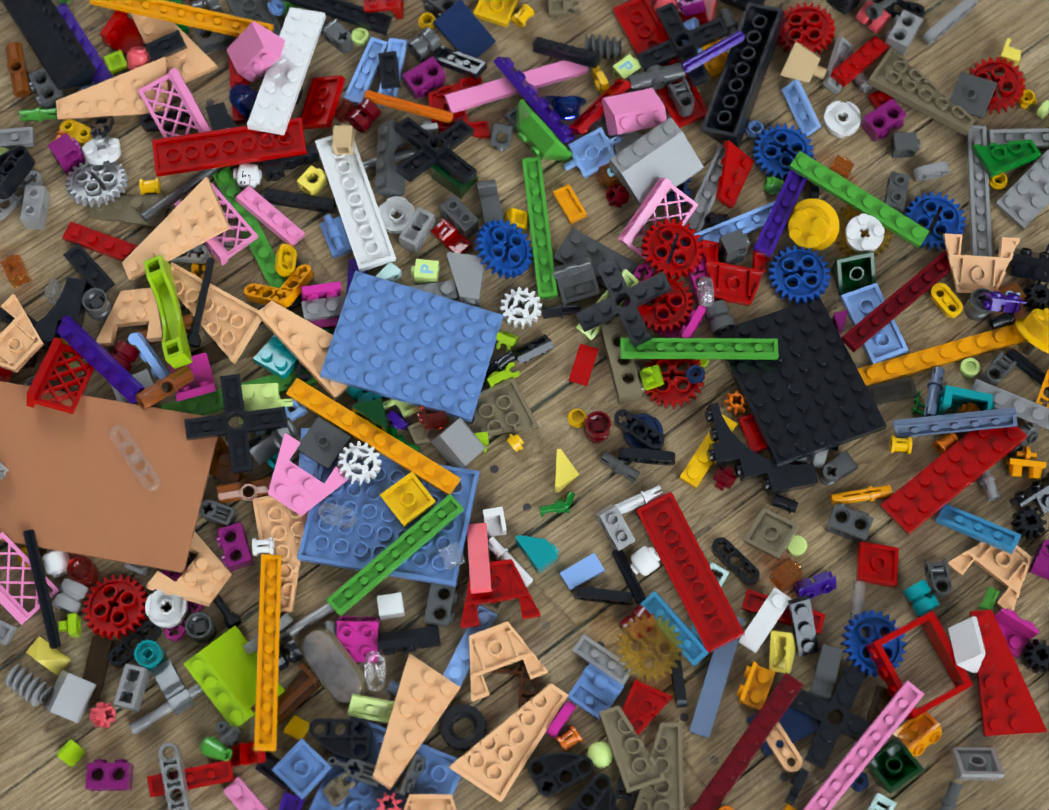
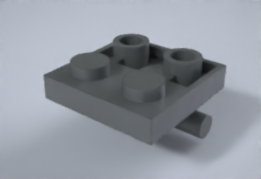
M591 257L553 267L555 271L553 275L555 280L557 279L564 305L601 294Z

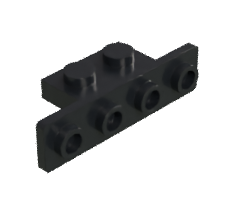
M1000 245L995 249V254H999ZM1015 248L1010 275L1049 283V252L1042 251L1037 253L1032 252L1030 248Z
M1049 473L1043 479L1033 482L1024 491L1017 492L1009 500L1010 504L1023 507L1034 499L1039 512L1047 513L1049 511Z
M430 626L378 633V655L391 656L401 651L412 653L416 652V649L441 646L439 627Z

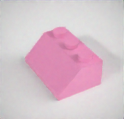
M253 21L227 48V52L237 73L254 83L280 58L286 40Z
M653 88L602 98L608 135H619L656 127L667 120L665 106Z

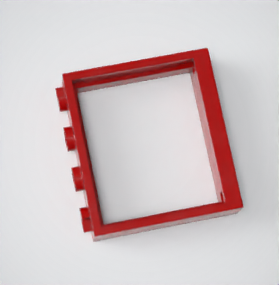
M934 611L925 613L866 645L870 654L869 658L874 661L878 675L884 680L888 687V693L892 698L903 684L882 645L919 625H922L955 686L954 688L918 708L914 706L906 716L905 721L920 716L973 686L966 670L956 664L953 647Z

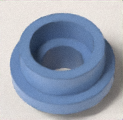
M270 0L267 3L268 10L272 15L282 16L285 9L282 1Z
M753 120L748 123L746 133L749 137L757 139L759 134L763 135L764 126L760 121Z

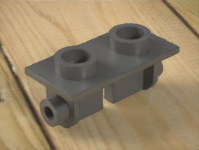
M1025 423L1019 427L1027 435V438L1007 454L1008 459L1016 455V451H1022L1025 446L1036 442L1039 438L1038 425L1034 427L1032 423Z
M224 720L216 724V730L222 736L219 741L225 746L229 744L232 746L240 740V735L243 732L238 727L234 726L232 728Z
M415 753L404 769L406 771L405 774H401L392 786V791L408 798L409 794L415 789V783L419 774L424 769L426 759Z

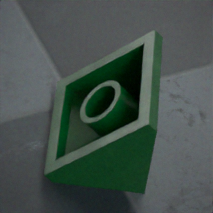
M435 163L430 167L432 179L460 199L479 178L475 176L463 185L438 164Z
M873 251L835 259L831 271L839 295L876 283Z
M382 398L356 403L352 406L355 414L389 434Z
M898 737L880 748L867 764V768L877 786L889 794H892L925 771Z

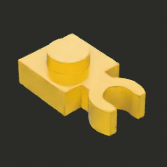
M598 65L596 69L591 68L593 71L591 75L595 79L594 87L596 91H600L602 95L609 88V82Z

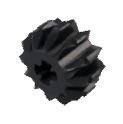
M1038 281L1036 284L1031 282L1028 287L1023 289L1024 294L1021 295V299L1026 302L1023 306L1029 307L1028 312L1032 311V309H1049L1048 283L1043 286L1041 281Z
M1030 505L1026 506L1025 509L1020 507L1017 513L1012 515L1014 520L1011 521L1010 525L1016 526L1013 531H1019L1021 538L1026 536L1027 540H1031L1032 537L1038 538L1040 533L1045 531L1043 526L1047 521L1041 519L1044 513H1037L1038 507H1035L1033 510H1031Z
M1034 639L1032 643L1028 642L1026 644L1027 649L1022 650V654L1026 656L1022 658V661L1029 663L1026 669L1033 667V673L1035 674L1039 670L1042 674L1047 673V670H1049V645H1046V639L1041 640V642L1038 639Z

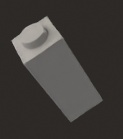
M447 252L448 266L460 302L472 306H480L486 263L480 264L483 259L478 258L477 255Z

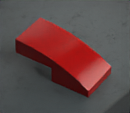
M445 219L431 230V233L450 252L465 254L473 247L472 243L458 233L457 228Z
M580 343L569 377L570 382L588 386L599 351L598 348Z
M254 742L230 746L232 750L230 759L232 760L233 767L266 762V751H254Z

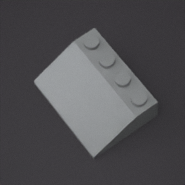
M671 117L612 157L609 164L611 171L639 206H641L659 178H667L672 182L671 184L678 187L704 169L684 133Z

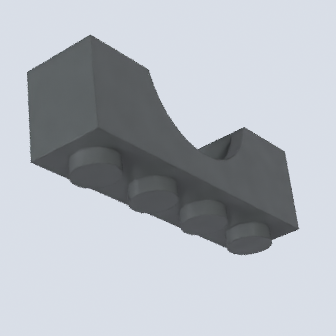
M392 119L380 124L378 128L375 193L387 198L400 197L404 195L405 178L396 172L397 166L394 155L397 148L407 144V140L395 131V126L399 122Z

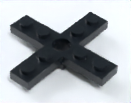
M673 2L656 9V13L669 40L637 54V58L644 72L651 66H661L676 58H679L680 62L683 63L697 55V49L728 36L729 31L722 17L688 31ZM680 40H687L689 42L685 46L677 45V42ZM704 64L686 73L693 88L710 81V76Z
M410 117L405 118L395 126V131L419 149V151L398 165L396 172L407 181L412 182L436 163L463 185L476 176L477 170L453 152V150L474 135L475 129L460 119L440 135L437 133L431 135Z
M614 257L596 265L611 297L576 313L583 331L586 332L620 316L634 347L651 340L652 338L637 307L672 291L664 271L628 288ZM623 300H631L628 306L619 307Z
M240 374L220 376L224 414L184 419L186 438L188 441L228 436L232 474L252 471L248 433L287 428L285 406L245 411ZM233 417H240L243 420V424L239 428H232L229 426V420Z
M846 666L830 702L803 689L798 693L789 707L820 722L804 761L823 770L840 733L858 741L872 724L849 712L866 676L865 674ZM828 712H837L841 717L840 724H831L827 719Z

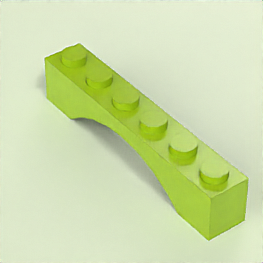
M158 255L143 261L146 277L155 296L161 317L164 357L174 369L191 364L193 361L171 266L162 255Z

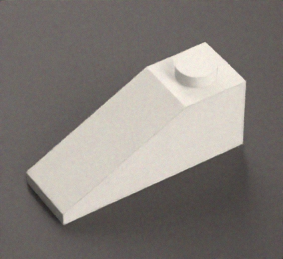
M774 587L744 632L745 635L738 642L756 653L788 606V601L792 599Z

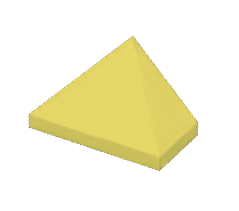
M557 449L555 493H559L579 475L561 449Z
M771 630L769 670L789 674L796 653L793 635L790 632Z
M38 636L26 652L57 676L71 661L70 658L58 649H51L49 643L40 636Z

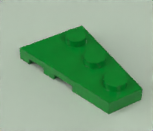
M1032 140L1009 141L1008 144L999 145L997 143H990L988 146L977 144L972 147V151L991 178L1036 160L1041 156L1040 151Z

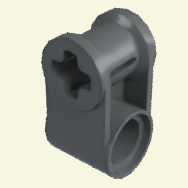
M332 19L322 28L321 35L341 53L352 51L354 45L351 40V33L338 20Z
M682 79L681 82L673 85L667 84L669 97L673 101L678 114L684 117L691 115L695 99L687 80Z
M1002 350L984 372L981 381L997 386L1018 362L1012 361ZM989 374H993L996 379L991 378Z
M844 451L823 467L819 474V480L826 486L833 485L843 477L851 474L859 466L849 453Z
M946 558L936 562L925 561L924 572L928 585L931 588L930 594L935 595L939 600L943 599L952 588L948 562ZM936 585H942L945 591H939Z

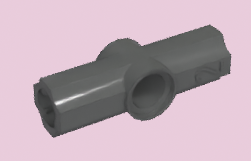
M682 63L665 67L654 65L645 72L628 76V81L631 84L630 91L634 92L648 88L658 90L665 87L667 83L685 79L686 75L681 67Z

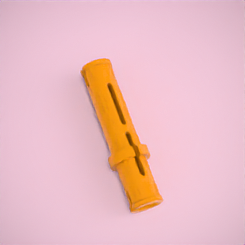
M890 484L879 487L867 486V489L830 494L832 507L840 503L850 504L868 500L874 502L875 499L890 497L892 489Z

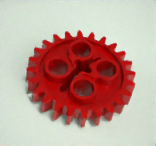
M804 2L802 7L798 3L795 9L790 6V12L784 10L785 23L778 39L779 47L783 46L784 52L789 50L790 53L795 41L818 54H821V48L827 50V44H832L831 39L834 38L835 32L834 19H831V13L827 14L826 8L821 10L820 4L815 8L813 2L810 6H807V3Z
M997 56L996 61H993L991 57H989V62L982 59L981 65L975 63V69H969L970 75L997 83L998 88L997 90L995 88L992 95L993 98H991L987 107L990 115H992L993 110L1000 114V109L1007 112L1008 106L1014 108V102L1020 103L1019 97H1023V91L1026 86L1024 85L1023 71L1018 72L1019 65L1013 67L1014 61L1008 64L1006 63L1007 58L1000 61L999 56ZM996 73H1002L1004 75L997 76ZM1004 88H1010L1011 90H1010V91H1004L1003 89H1004Z
M673 218L671 223L665 219L663 224L658 221L656 226L652 224L650 230L646 231V236L642 239L644 244L641 245V249L645 251L642 252L641 256L647 257L644 264H651L649 270L656 269L655 275L664 271L665 275L669 276V280H672L674 275L679 280L681 274L686 278L688 272L692 274L695 270L694 268H698L700 265L698 262H701L703 258L700 256L704 252L700 248L703 242H697L700 235L694 236L696 229L689 230V223L684 227L682 226L683 220L676 224L675 218ZM662 235L668 236L670 240H665ZM675 235H678L677 241L673 248L674 252L670 258V263L667 264L666 261L671 251V245L674 241ZM680 241L686 242L688 246H682ZM656 252L663 253L664 257H659ZM674 258H679L682 264L677 263Z
M667 275L672 291L649 301L653 304L652 306L643 304L637 307L644 323L647 325L648 331L654 328V333L656 334L658 329H661L662 334H664L665 329H668L672 333L673 327L679 330L680 324L686 325L685 319L688 320L689 313L693 310L691 306H693L694 300H690L692 293H687L689 286L683 287L684 281L678 283L676 277L673 280H669ZM678 301L680 305L675 306L671 302ZM665 314L667 318L662 319L658 315Z
M651 359V363L645 362L646 367L658 365L660 368L662 366L668 367L665 372H661L664 384L668 385V388L662 391L659 390V387L645 391L647 396L651 395L650 399L652 402L657 399V406L664 403V407L667 409L669 404H671L672 408L675 409L676 404H679L683 408V402L690 405L689 399L696 400L695 393H702L699 387H704V382L692 384L686 378V371L693 365L700 366V360ZM682 365H686L688 367L685 371L678 370V368ZM681 384L688 385L684 390L678 389Z
M112 574L111 580L104 577V583L102 584L97 581V588L90 587L93 593L86 594L89 601H83V604L87 607L82 609V612L86 615L83 619L88 622L87 626L95 634L99 633L101 638H104L107 634L109 640L113 638V635L120 639L122 633L128 637L129 630L135 633L134 626L141 627L140 619H147L143 615V613H146L145 605L147 599L145 598L148 597V594L144 591L145 588L142 584L139 585L136 579L133 580L130 576L125 579L122 574H120L118 579L114 574ZM115 591L112 597H108L109 593ZM129 598H133V601L131 603L126 604V601ZM106 609V612L99 616L100 611ZM120 616H124V619L117 623V619Z

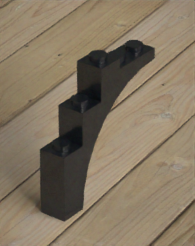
M224 102L206 107L213 131L238 127L229 115ZM313 145L306 147L307 154L252 162V164L262 163L267 182L278 181L285 177L284 170H292L303 164H312L319 160L316 146Z
M67 277L63 292L56 304L45 317L34 325L44 343L41 347L42 349L48 350L54 337L61 338L56 331L64 316H70L81 327L83 326L86 309L82 304V298L86 291L91 288L86 279ZM38 351L21 369L35 368Z
M718 403L710 404L706 408L705 419L707 423H710V438L715 442L707 450V458L709 462H712L713 467L736 463L734 469L740 481L763 477V489L767 491L768 496L813 487L818 483L813 463L801 465L785 464L776 467L773 460L753 452L735 436L724 420Z

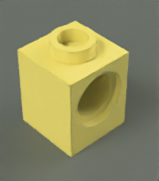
M312 165L297 180L299 190L306 195L317 196L328 184L325 172L320 168L316 169ZM313 179L317 180L314 183H310V181Z

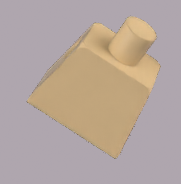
M795 41L780 75L810 82L813 75L823 79L827 69L818 65L821 59L820 56Z

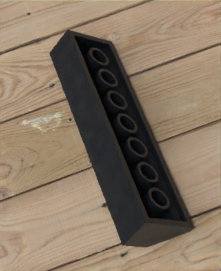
M1 0L58 90L90 85L92 83L96 68L52 0Z
M747 3L737 30L742 31L745 35L744 41L730 49L701 127L703 133L721 144L729 140L736 147H740L785 23L782 8Z

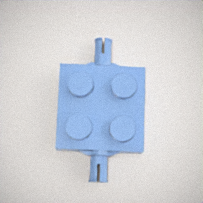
M600 127L568 144L573 153V159L563 165L566 171L577 166L586 179L609 166L610 159L615 156L613 146L623 142L620 134L609 139L603 128Z

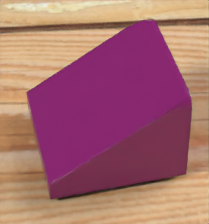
M848 310L836 312L832 317L839 335L843 331Z

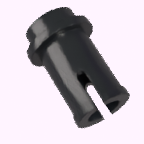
M709 213L705 216V224L709 227L730 220L727 214L716 215L715 213Z
M1004 312L1001 315L989 318L990 327L993 326L992 329L994 330L1007 324L1012 325L1016 320L1015 315Z
M776 494L772 506L789 511V514H791V512H796L799 502L795 501L794 498L791 500Z

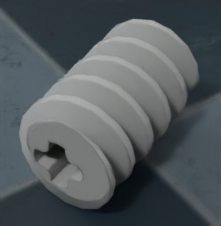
M19 663L8 673L5 685L11 687L12 691L18 692V695L24 697V700L27 702L30 701L32 706H38L49 697L53 687L50 686L45 689L47 685L45 681L39 685L41 678L36 677L33 680L35 673L30 672L26 675L28 668L24 667L20 670L22 664Z

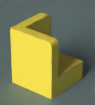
M1007 38L999 59L1003 61L1004 58H1007L1006 63L1008 64L1014 61L1013 67H1015L1020 60L1021 50L1009 47L1011 39Z

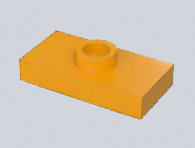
M570 184L552 192L570 225L587 217L585 209Z

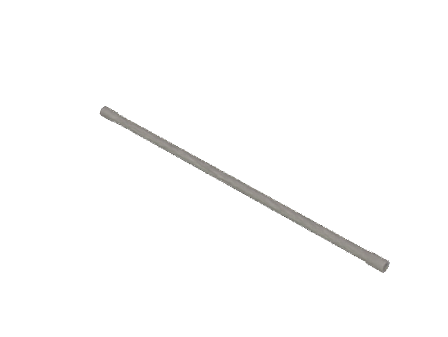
M327 603L279 633V645L282 639L289 635L293 637L335 610ZM198 683L187 689L192 699L204 692ZM166 702L149 714L143 715L129 724L131 731L134 735L140 733L155 721L172 712V707L169 702Z

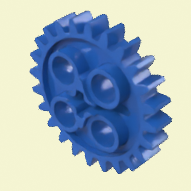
M786 123L783 128L779 124L776 125V129L769 126L768 131L763 129V135L759 134L757 140H755V147H753L752 151L755 153L753 160H757L755 166H761L760 172L766 171V177L771 174L783 180V177H787L790 169L789 166H784L782 163L791 165L798 152H794L792 149H797L813 158L814 152H811L813 145H809L811 139L805 140L807 134L801 135L800 128L795 131L794 125L790 129L787 128ZM766 153H772L774 156H769Z
M930 192L929 197L923 193L921 198L916 196L914 201L911 200L905 210L906 213L904 215L916 223H923L926 226L924 228L928 230L938 208L942 209L931 234L927 235L921 244V248L927 245L928 251L931 250L932 246L935 247L936 251L940 249V246L946 250L943 235L937 234L936 231H940L942 234L963 235L964 233L963 230L966 227V224H964L966 217L962 216L964 210H958L960 204L954 205V198L950 201L947 200V194L942 198L940 192H938L937 196ZM926 208L932 209L933 212L928 211Z
M494 219L491 223L487 222L476 234L477 239L474 243L477 246L474 250L480 252L477 255L478 258L483 259L480 264L486 263L485 270L491 268L492 275L498 272L499 278L503 275L506 279L510 276L513 279L516 276H521L532 263L530 259L534 257L530 253L533 248L528 246L531 241L525 239L527 234H521L522 228L516 229V223L510 226L509 220L504 223L502 219L498 222Z
M796 245L793 246L792 250L787 246L785 253L780 250L779 256L775 255L773 261H771V268L768 271V274H770L768 281L773 282L770 287L777 288L775 295L781 293V300L787 297V303L794 300L795 305L799 301L806 304L807 299L812 302L814 297L819 299L820 294L824 295L826 292L825 288H828L830 284L828 281L831 279V276L828 275L831 269L826 268L828 262H822L824 255L818 257V250L812 253L811 248L804 250L803 247H800V249H797ZM803 263H809L811 267H805ZM784 265H789L792 269H786ZM807 280H811V281H813L815 284H814V285H810V284H808L806 281H807ZM787 283H794L796 287H790Z
M874 610L869 612L863 611L861 615L859 613L854 615V619L848 620L850 625L844 626L847 633L841 634L846 639V641L841 642V645L847 648L843 650V653H848L849 655L846 661L852 660L851 668L858 666V672L865 670L866 677L871 674L873 678L879 676L874 661L869 658L870 654L866 645L882 637L880 630H883L886 635L899 628L894 626L896 620L889 621L890 615L888 614L883 617L882 611L876 614ZM861 629L865 631L866 637L862 636ZM905 634L882 645L894 669L900 667L898 662L904 661L900 655L906 653L901 648L907 645L906 642L901 641ZM863 649L867 652V658L863 656Z

